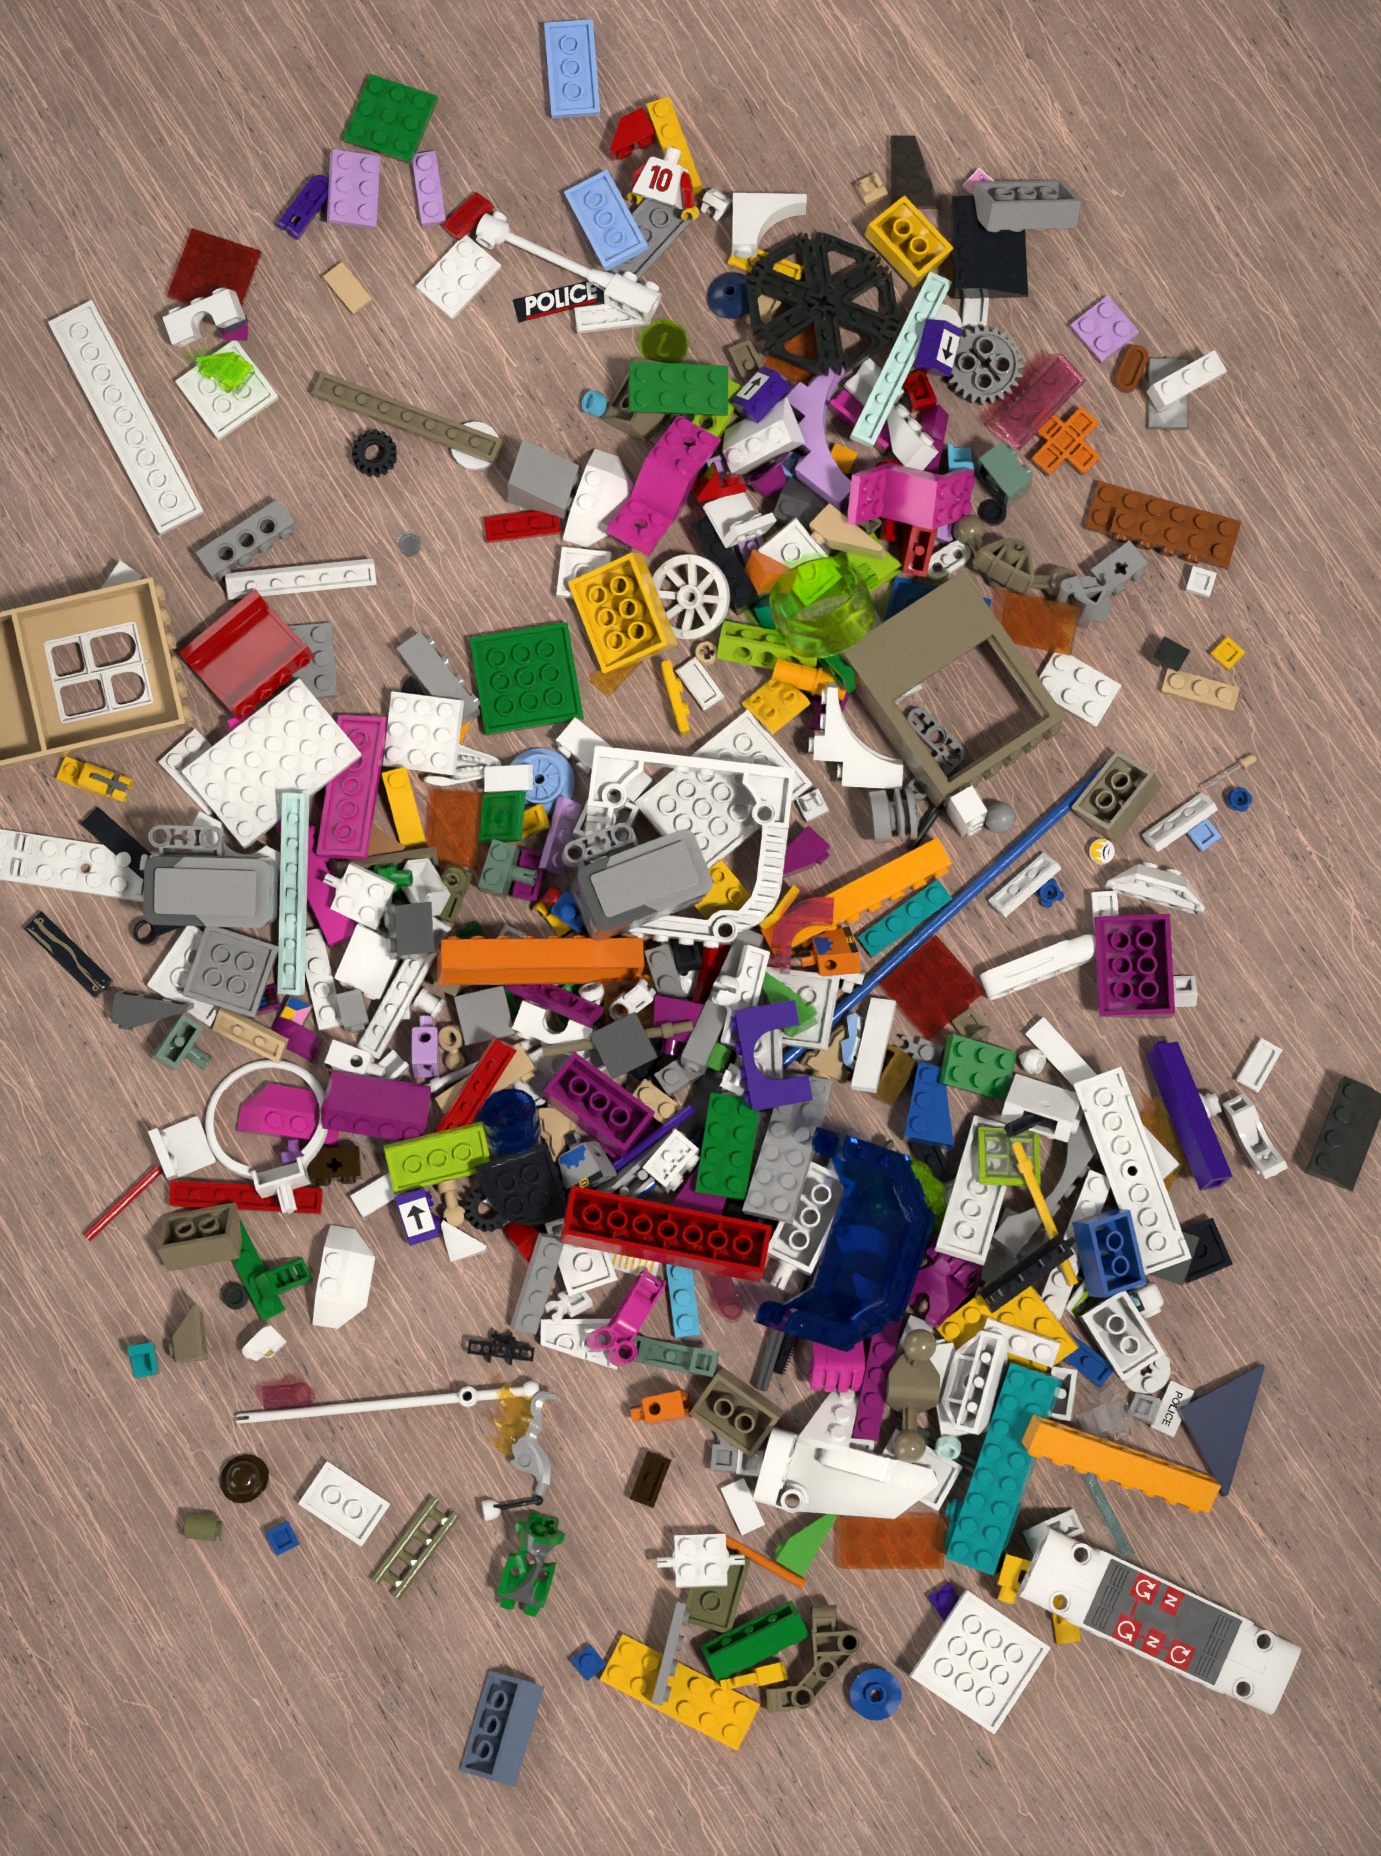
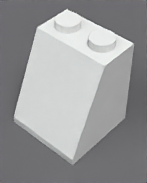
M381 920L376 930L362 923L357 924L334 977L346 988L361 989L362 994L370 999H381L385 995L402 961L390 960V953H387L386 940L389 938V932L384 921Z

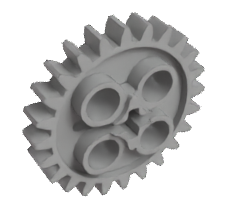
M976 325L974 333L966 329V337H960L951 373L953 378L948 384H957L954 392L957 393L962 390L964 392L963 400L969 395L971 396V404L978 398L980 399L981 406L984 405L986 399H989L991 405H994L995 397H998L1002 402L1004 400V392L1009 396L1012 395L1010 386L1018 388L1019 384L1014 379H1022L1023 377L1017 371L1023 370L1025 365L1018 363V361L1024 358V355L1016 354L1020 349V345L1012 346L1015 338L1012 337L1007 340L1005 338L1007 335L1006 330L999 335L997 326L993 332H989L988 325H985L983 331H980ZM984 342L990 344L992 351L986 354L982 353L979 349V344ZM969 349H973L979 359L971 354ZM963 359H970L974 367L966 370L962 368L960 362ZM980 360L983 363H985L986 361L990 363L988 369H981L979 367L981 364ZM1001 360L1005 361L1008 364V370L1003 372L997 370L995 363ZM990 371H991L994 375H996L997 377H999V379H1000L999 382H997V381L994 379V377L992 376V374L990 373ZM980 377L988 378L990 386L987 388L980 387L977 379Z

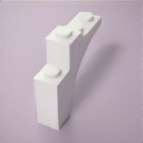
M827 682V689H822L821 704H826V714H821L820 729H825V731L815 730L814 738L809 737L808 752L813 753V760L843 762L837 765V778H841L842 786L902 789L903 760L876 752L854 734L840 708L838 682Z

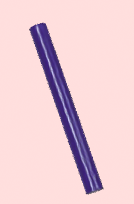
M688 1104L631 1148L623 1158L620 1157L613 1162L612 1166L616 1173L695 1113L694 1107Z

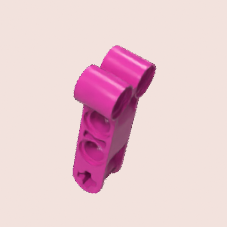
M644 1267L635 1278L609 1324L592 1331L588 1335L587 1344L589 1348L594 1352L607 1350L608 1359L615 1366H623L633 1362L637 1357V1348L632 1341L663 1291L666 1280L661 1281L649 1273L648 1268ZM599 1333L605 1337V1345L599 1343ZM619 1348H623L626 1351L625 1360L620 1357Z

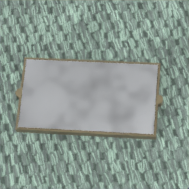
M1170 356L1166 358H1148V389L1156 382L1189 365V359L1171 358ZM1189 394L1159 413L1148 396V429H1165L1166 432L1170 430H1188Z

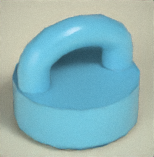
M589 390L582 399L583 411L593 416H601L605 412L607 404L605 395L595 390Z

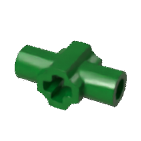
M393 863L376 865L374 870H369L397 883L393 892H397L400 889L399 887H411L413 884L412 871L397 870V865Z

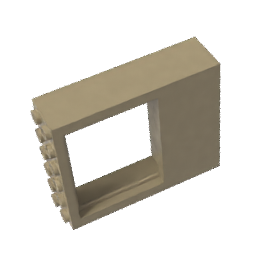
M964 571L849 644L839 653L842 663L844 665L848 664L856 675L854 678L856 689L854 691L936 809L941 805H944L945 808L948 807L950 798L966 788L973 786L975 789L978 786L977 784L982 781V778L985 781L989 780L998 773L1003 764L1005 767H1008L1016 762L1018 757L1023 754V751L1025 754L1030 753L1038 747L1043 738L1048 741L1054 737L1063 727L1061 723L1066 718ZM987 640L1041 718L952 777L947 778L894 700Z

